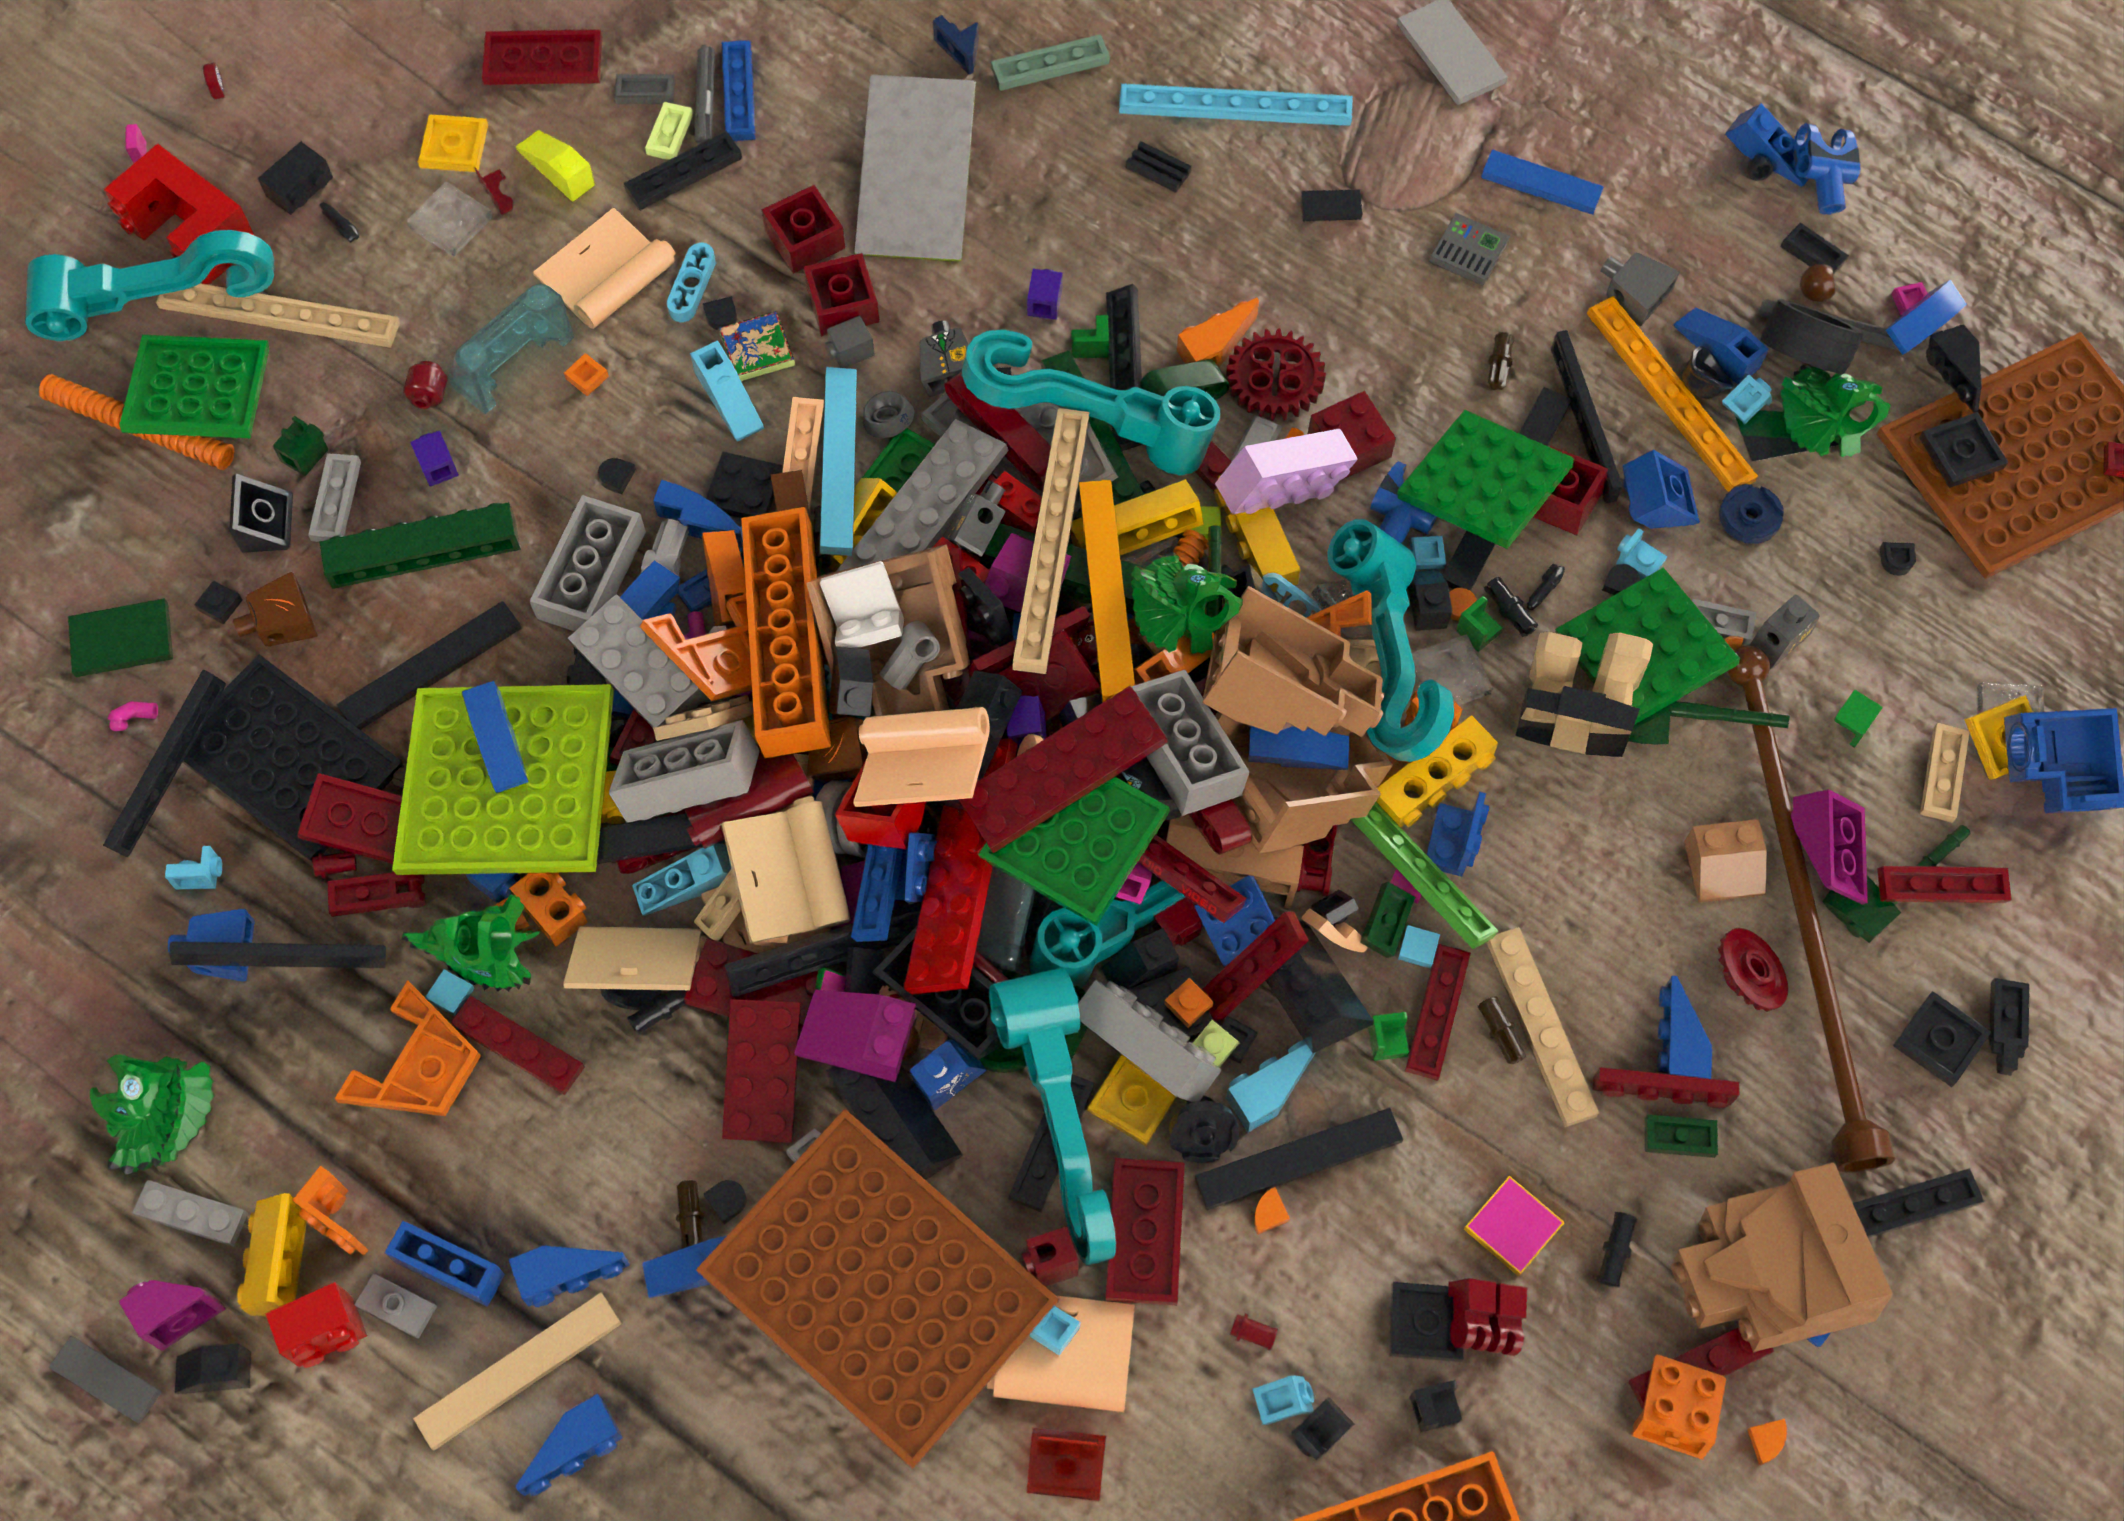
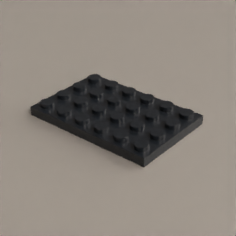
M260 654L222 691L182 762L311 862L312 857L319 856L320 852L324 853L329 848V846L299 839L297 835L318 773L383 790L392 781L393 773L398 768L405 767L400 759Z

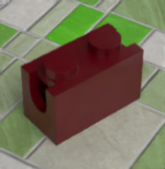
M1067 1226L1026 1239V1251L1021 1253L1023 1258L1022 1265L1045 1287L1078 1276L1079 1259Z

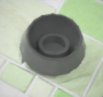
M880 392L868 400L864 407V428L873 437H893L903 432L911 424L915 409L912 403L898 392Z

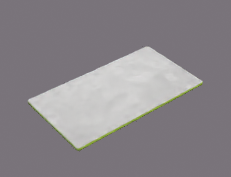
M885 75L870 76L855 254L863 253V256L961 261L975 81Z

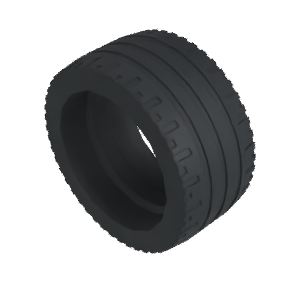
M1779 299L1770 313L1769 320L1765 324L1760 341L1768 347L1806 364L1826 371L1844 374L1851 365L1854 354L1859 348L1863 332L1823 312L1792 301Z

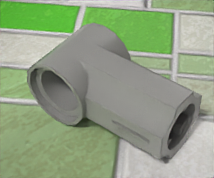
M673 519L662 521L652 550H647L644 555L641 573L655 560L679 576L681 567L680 556L689 533L688 527Z
M920 621L911 622L903 628L902 642L879 673L885 681L899 690H905L923 663L932 661L940 651L938 640L928 626Z

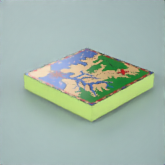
M777 311L719 327L727 356L741 381L795 366L794 357Z

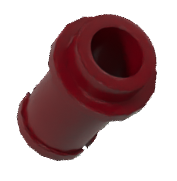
M320 852L319 856L312 857L315 877L322 876L323 879H326L327 875L357 871L355 853L341 852L324 855L323 852Z
M1245 1313L1244 1316L1237 1314L1230 1335L1235 1336L1236 1341L1244 1339L1271 1351L1278 1328L1249 1319V1314Z

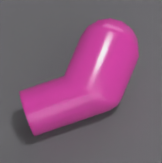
M689 613L687 615L689 632L683 635L685 640L706 635L703 613Z
M128 702L110 711L107 718L110 720L109 728L112 731H124L128 728L127 720L156 719L158 716L157 703Z

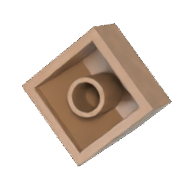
M1759 819L1693 826L1684 843L1699 903L1765 895L1767 850Z

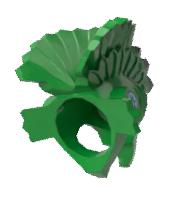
M1803 364L1800 366L1799 371H1794L1793 378L1786 376L1781 384L1784 386L1780 394L1783 400L1782 407L1787 433L1791 434L1792 441L1797 442L1799 448L1806 447L1809 453L1816 451L1820 457L1829 454L1830 443L1833 441L1839 443L1840 457L1846 455L1852 457L1855 453H1860V437L1884 420L1891 407V404L1884 402L1875 395L1882 393L1883 387L1870 381L1856 380L1845 373H1836L1831 377L1826 370L1814 366L1810 367ZM1866 401H1873L1874 408L1871 415L1865 421L1858 422L1849 416L1855 407L1864 405Z
M1173 551L1165 557L1159 554L1154 555L1152 561H1146L1145 568L1135 566L1131 574L1135 578L1130 583L1133 589L1132 598L1134 601L1133 610L1136 616V626L1140 627L1141 636H1146L1148 643L1154 642L1157 648H1163L1164 646L1168 653L1177 650L1178 639L1183 635L1190 639V652L1192 654L1197 652L1203 654L1207 650H1212V632L1238 614L1243 605V599L1235 596L1228 590V588H1236L1237 581L1225 574L1208 572L1203 567L1195 564H1187L1183 567L1182 563L1179 562V556ZM1219 595H1223L1225 597L1223 610L1215 617L1206 615L1203 612L1204 605L1209 601L1218 599Z
M510 895L503 906H489L483 911H468L458 916L438 919L434 921L433 926H430L429 930H425V933L403 932L402 940L410 942V948L424 950L425 954L434 955L437 960L446 962L449 971H455L459 978L467 979L472 985H482L484 991L489 987H494L497 992L501 989H506L509 992L512 987L520 989L523 983L527 985L531 983V973L520 963L514 948L521 942L539 935L540 929L533 931L530 928L525 931L522 929L515 931V924L524 909V904L521 903L520 898L516 895Z
M122 1054L112 1056L106 1061L118 1077V1092L101 1094L97 1087L90 1089V1099L94 1110L101 1118L108 1122L106 1124L108 1133L113 1138L119 1137L116 1143L117 1150L108 1160V1168H121L124 1174L138 1172V1170L150 1169L152 1165L157 1167L164 1165L166 1162L175 1161L178 1151L185 1149L190 1139L199 1134V1128L207 1123L206 1115L213 1109L210 1103L215 1096L211 1090L214 1081L209 1076L211 1066L201 1061L191 1069H185L188 1064L187 1062L168 1056L158 1062L135 1059Z

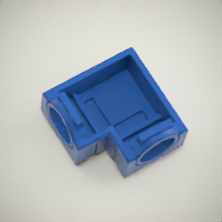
M2117 708L2019 713L2004 717L2010 783L2029 780L2042 781V789L2045 793V814L2124 808V777Z

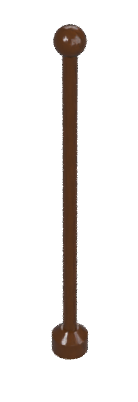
M1741 646L1734 650L1740 658L1739 665L1727 671L1728 675L1734 683L1743 687L1748 711L1770 713L1762 683L1770 671L1769 658L1763 650L1756 646ZM1752 724L1845 1124L1842 1125L1831 1141L1837 1169L1840 1172H1861L1881 1168L1893 1163L1895 1157L1888 1131L1866 1119L1803 850L1791 819L1793 808L1774 729L1769 726Z

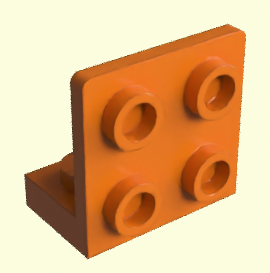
M320 1165L292 1200L301 1208L297 1215L316 1231L329 1237L348 1254L351 1255L356 1250L365 1256L369 1250L351 1233L328 1218L331 1213H336L343 1206L346 1200L345 1195L349 1190L332 1173Z
M1656 1355L1652 1362L1644 1409L1634 1422L1632 1436L1703 1460L1716 1441L1726 1378L1701 1368Z

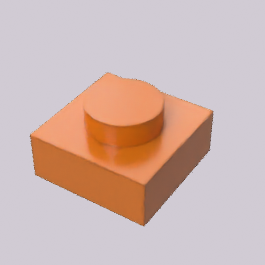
M586 353L564 372L565 379L586 396H589L609 377L607 369Z
M1188 978L1165 999L1164 1004L1189 1028L1213 1006V1000Z

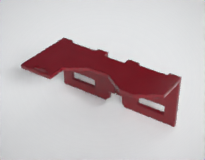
M474 167L479 182L499 209L500 214L503 215L513 210L512 198L502 194L499 189L500 182L506 179L505 176L502 177V171L498 169L482 177L476 167Z

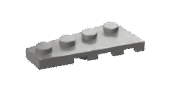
M1044 402L1015 409L1052 445L1058 408H1068ZM1088 422L1079 481L1111 480L1112 482L1118 476Z

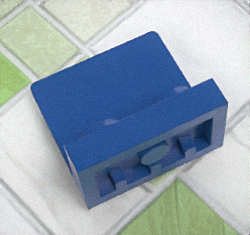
M1479 791L1472 811L1439 803L1426 855L1442 872L1462 877L1466 866H1473L1475 856L1479 852L1482 835H1480L1482 827L1485 825L1489 811V805L1484 804L1486 793Z
M909 833L907 850L903 849L894 900L923 902L931 861H935L934 848L937 843L935 841V834Z
M1251 875L1230 885L1231 888L1247 899L1243 908L1225 923L1212 916L1199 905H1195L1196 911L1223 967L1232 962L1275 921L1254 876Z

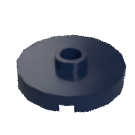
M1744 484L1734 487L1725 495L1719 508V519L1724 530L1734 539L1744 543L1759 544L1770 540L1777 534L1783 522L1784 510L1779 498L1769 489L1762 486L1757 488L1752 487L1753 484ZM1746 514L1752 515L1754 519L1749 518L1748 516H1746Z

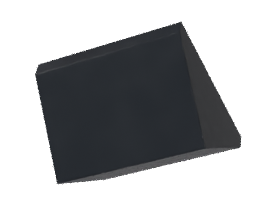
M235 473L232 476L229 532L241 552L288 550L291 544L293 493Z

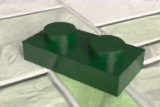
M1390 882L1381 884L1360 943L1386 958L1393 957L1415 897Z
M1647 1114L1645 1117V1152L1715 1158L1718 1155L1717 1120Z

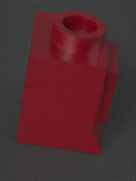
M1185 897L1154 916L1156 923L1152 928L1154 931L1164 928L1175 948L1176 945L1183 946L1201 935L1203 923L1195 908L1197 904H1193L1189 898Z

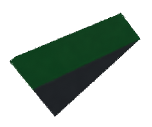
M1759 410L1746 424L1735 416L1752 462L1808 451L1806 447L1799 448L1798 443L1792 441L1791 434L1787 433L1784 412ZM1835 441L1830 443V447L1839 445Z

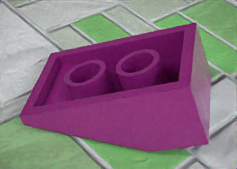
M1829 789L1793 797L1791 819L1794 824V830L1824 886L1860 904L1868 903L1865 808Z
M815 990L794 1054L896 1082L915 1020L916 1004L878 994Z

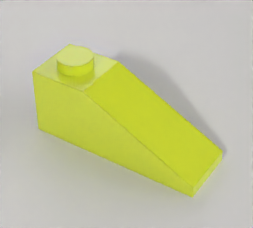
M537 130L516 146V150L572 202L595 186L590 164L571 146Z

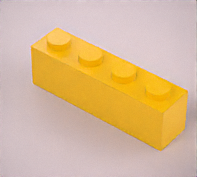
M1218 488L1214 490L1218 506L1220 508L1224 507L1227 514L1225 518L1228 530L1231 534H1236L1238 539L1237 548L1242 560L1247 559L1248 564L1255 569L1261 578L1268 573H1277L1293 585H1298L1301 569L1274 509L1267 507L1251 514L1243 512L1232 515ZM1273 582L1272 585H1268L1273 592L1277 591L1278 585Z
M1186 479L1114 505L1120 556L1183 533L1185 530H1191L1204 525L1200 501ZM1079 518L1071 523V539L1074 546L1086 549L1083 519Z

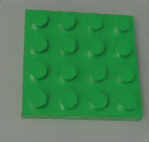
M142 335L119 424L122 433L251 438L270 350L268 340Z
M1464 410L1398 489V499L1508 549L1571 470L1574 458Z
M1664 567L1555 629V633L1577 638L1583 643L1578 664L1594 684L1609 634H1628L1645 638L1653 643L1648 666L1639 687L1633 691L1632 706L1640 708L1635 724L1739 665L1740 660L1739 656Z
M1113 777L998 851L992 853L987 843H985L978 855L992 866L1097 926L1166 819L1170 809L1165 804L1117 777Z

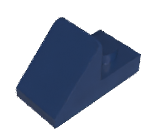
M940 15L933 20L934 40L968 75L974 73L979 42L978 22L960 32L954 23H949Z

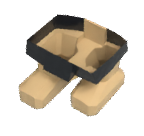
M1552 632L1540 633L1529 674L1533 687L1532 689L1527 688L1515 736L1538 744L1586 755L1623 757L1640 708L1632 706L1633 691L1639 687L1650 661L1653 643L1645 638L1628 634H1609L1599 663L1593 690L1588 691L1572 688L1583 643L1577 638Z

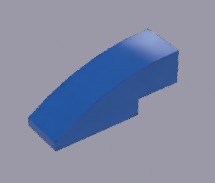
M1948 280L1931 290L1918 303L1909 307L1886 329V332L1903 355L1948 322L1967 303L1952 281Z
M661 480L653 500L658 517L679 521L688 527V536L702 539V533L734 530L738 547L741 548L743 546L740 527L717 505L683 486Z
M654 560L620 598L642 620L657 617L658 611L678 594L680 577Z
M491 681L462 691L473 731L495 792L499 793L528 783L515 733L508 719L501 692L495 682Z
M1253 726L1249 728L1248 762L1281 764V767L1348 770L1349 736L1328 732L1324 736L1313 729L1302 731L1293 726L1280 730L1278 734Z

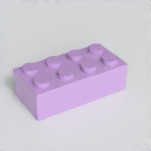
M1341 429L1244 446L1216 481L1215 485L1232 515L1243 512L1251 514L1262 508L1270 507L1271 509H1276L1287 503L1294 502V504H1300L1307 499L1316 497L1324 499L1334 492V486L1350 473L1349 469L1358 458Z

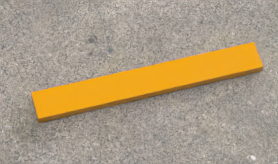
M1611 296L1590 307L1587 312L1588 317L1724 488L1729 492L1734 487L1756 482L1758 475L1694 395L1687 389L1682 380L1617 299Z
M1111 480L1079 482L1102 702H1105L1130 685L1131 687L1135 686Z

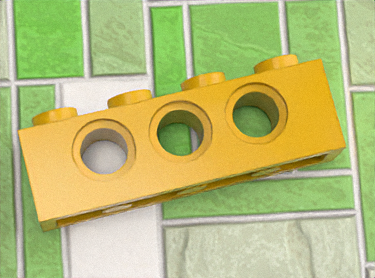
M1471 715L1451 730L1440 747L1425 758L1410 762L1377 787L1381 795L1376 802L1400 828L1404 825L1411 827L1422 817L1423 814L1421 812L1429 806L1435 808L1439 803L1443 802L1447 797L1446 793L1453 787L1459 789L1470 780V774L1477 768L1480 770L1487 768L1496 758L1494 753L1498 742ZM1454 754H1464L1467 760H1459ZM1438 772L1443 776V779H1435L1429 773ZM1405 791H1414L1419 797L1410 798L1405 794Z

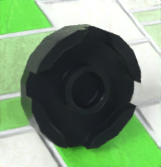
M1203 1095L1199 1102L1186 1100V1106L1181 1108L1172 1117L1168 1126L1172 1149L1182 1153V1158L1189 1162H1215L1220 1159L1219 1154L1228 1149L1231 1152L1239 1140L1237 1118L1231 1109L1221 1103H1216L1206 1095Z

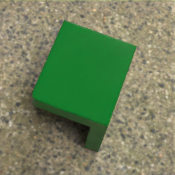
M1096 315L1095 329H1073L1071 331L1072 356L1074 358H1108V315Z
M1484 596L1461 613L1456 632L1477 652L1481 651L1500 635L1503 629L1485 612L1488 599Z
M1854 689L1834 718L1835 722L1855 734L1849 745L1854 748L1883 707Z
M1400 1012L1372 1016L1374 1025L1369 1026L1368 1031L1373 1060L1408 1057L1409 1049L1405 1033V1024L1408 1020L1407 1013Z

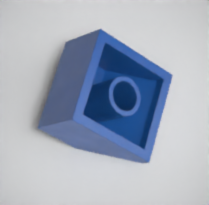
M1655 450L1622 465L1625 477L1623 478V485L1628 492L1631 504L1629 505V512L1636 522L1650 529L1689 526L1700 523L1686 467Z

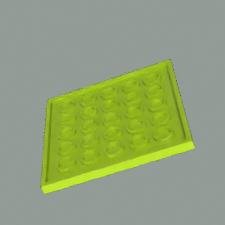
M612 685L498 687L508 719L515 733L528 778V783L499 793L495 792L462 694V691L473 687L417 688L392 868L396 875L596 872L614 697Z

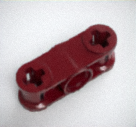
M1338 825L1332 826L1326 837L1302 844L1304 849L1296 892L1304 889L1321 892L1322 896L1328 897L1332 878L1333 849ZM1319 846L1324 852H1314L1310 847Z

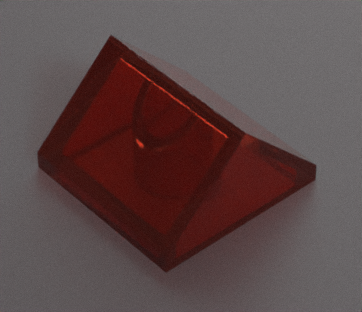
M1032 1427L1026 1493L1100 1501L1106 1435Z

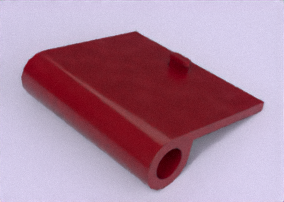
M756 743L760 752L747 793L737 797L715 800L705 805L700 804L684 808L692 825L686 829L694 845L702 844L704 849H707L724 840L721 826L723 822L773 814L794 804V801L813 794L814 792L794 754L764 758L758 743Z

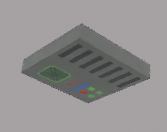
M1456 213L1433 251L1430 263L1484 286L1506 248L1510 236Z

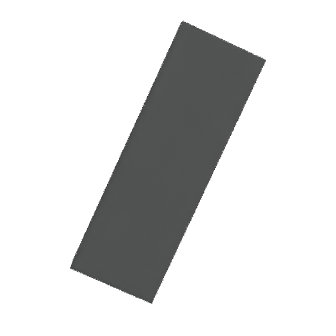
M70 1336L49 1366L53 1371L139 1424L162 1393L159 1389L73 1336Z

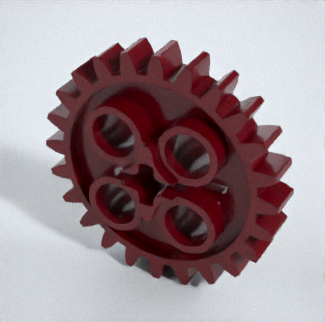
M1279 328L1275 335H1271L1270 331L1265 329L1264 337H1260L1259 334L1253 332L1252 342L1244 337L1242 339V347L1235 345L1233 355H1229L1226 376L1231 387L1230 395L1231 397L1239 396L1238 406L1248 404L1247 413H1251L1255 409L1259 410L1258 416L1261 418L1265 413H1270L1271 421H1274L1276 414H1281L1282 418L1287 420L1288 412H1292L1294 416L1299 417L1300 408L1308 412L1310 403L1316 404L1319 394L1323 392L1326 373H1324L1325 362H1320L1321 353H1313V343L1304 346L1303 335L1297 340L1293 339V331H1290L1287 336H1282L1281 329ZM1275 353H1279L1277 396H1272ZM1286 387H1291L1295 390L1286 389Z

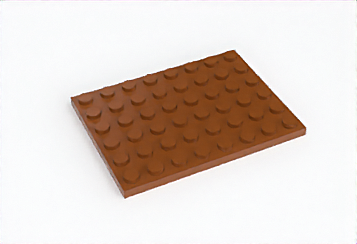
M2082 332L1981 379L1982 389L1978 413L2009 462L2005 469L1952 488L1948 487L1919 437L1925 430L1973 414V411L1967 404L1961 402L1956 392L1880 427L1877 432L1878 437L1984 579L2124 511V478L2104 475V447L2108 442L2124 444V385Z
M846 1109L835 1118L696 1269L708 1283L912 1470L1059 1301L1056 1295Z

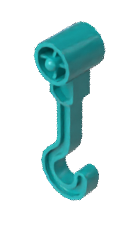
M221 230L199 236L179 257L122 269L106 264L86 267L80 261L69 256L57 254L43 255L34 258L28 264L25 324L28 330L38 337L54 341L73 340L81 337L86 332L88 317L121 311L124 304L130 300L181 291L197 286L208 276L212 268L222 263L238 264L226 270V292L230 296L238 298L251 296L264 291L272 284L274 278V254L271 247L259 237L247 232Z
M1003 329L986 331L974 337L968 345L963 360L962 377L966 387L978 399L992 406L1007 409L1048 402L1071 410L1089 412V416L1112 425L1118 436L1146 445V452L1150 461L1167 473L1185 475L1196 471L1203 462L1220 420V408L1216 400L1207 392L1195 387H1175L1169 390L1165 396H1161L1138 387L1125 391L1115 390L1067 372L1053 369L1032 370L1019 375L1003 374L993 365L1002 363L1013 367H1023L1028 362L1033 343L1028 336L1018 332Z
M1354 519L1337 530L1330 541L1327 555L1331 569L1350 582L1353 596L1366 590L1371 593V629L1381 667L1384 698L1380 708L1383 711L1382 717L1375 728L1369 727L1367 733L1372 744L1398 761L1413 762L1427 757L1440 747L1450 732L1454 718V700L1451 691L1431 679L1424 681L1417 691L1419 709L1416 717L1408 726L1400 728L1402 714L1411 698L1416 682L1415 665L1403 621L1404 613L1410 605L1406 589L1413 580L1416 571V559L1410 549L1366 519Z
M1163 880L1147 889L1141 905L1128 900L1122 902L1113 900L1097 926L1066 908L1051 912L1043 919L1035 938L1030 955L1029 969L1031 974L1065 968L1073 986L1082 988L1087 984L1096 964L1125 949L1130 944L1136 930L1154 921L1156 914L1185 898V896Z
M1057 968L991 984L989 988L990 1017L996 1027L1001 1044L1005 1049L1022 1046L1030 1080L1041 1095L1058 1162L1064 1215L1075 1250L1085 1265L1113 1259L1116 1252V1239L1111 1210L1105 1191L1103 1189L1093 1191L1089 1156L1070 1085L1072 1063L1065 1035L1077 1033L1080 1029L1078 996L1075 993L1070 976L1065 968Z

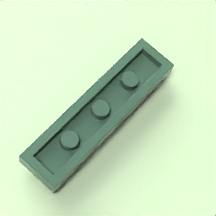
M1099 34L991 61V70L999 91L1106 65L1110 63V56L1103 38Z

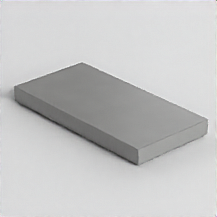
M1437 0L1398 18V27L1457 106L1506 84L1508 76L1450 0Z

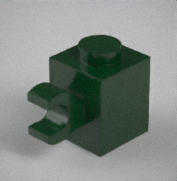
M294 416L291 426L288 429L283 428L281 430L282 436L275 442L273 448L283 464L306 476L329 449L323 439L324 433L317 426L311 423L307 425L306 422Z

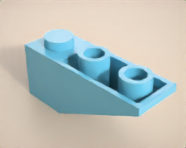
M718 340L690 353L695 375L736 441L738 442L763 430L764 425L732 362Z
M719 843L707 849L702 847L633 884L632 887L642 915L646 916L697 898L702 893L719 887L732 869L727 847L725 844Z
M1304 1040L1291 1046L1288 1049L1289 1054L1277 1059L1274 1056L1263 1062L1259 1066L1260 1070L1251 1076L1244 1073L1229 1083L1230 1088H1228L1226 1099L1247 1133L1275 1118L1287 1101L1315 1054L1311 1052Z

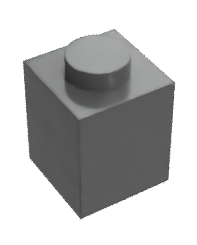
M861 316L827 329L828 342L825 343L827 353L831 360H837L841 368H846L875 356L873 338Z

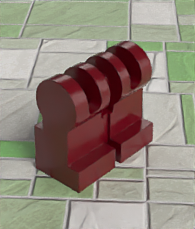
M1472 1278L1448 1282V1297H1454V1320L1450 1328V1338L1453 1345L1463 1349L1471 1347V1349L1476 1351L1501 1352L1504 1355L1510 1356L1519 1354L1524 1344L1522 1319L1526 1318L1527 1287L1503 1283L1496 1284V1282Z

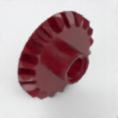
M1736 928L1726 933L1720 939L1721 945L1718 947V952L1721 957L1718 960L1724 966L1722 973L1727 985L1737 996H1743L1747 1005L1753 1004L1756 1010L1763 1009L1769 1012L1781 1007L1788 996V981L1785 970L1773 949L1760 936L1750 930Z

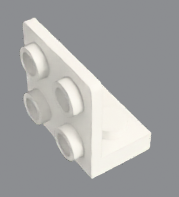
M879 561L821 578L820 586L837 627L835 636L836 646L857 649L902 636L904 617L883 562Z

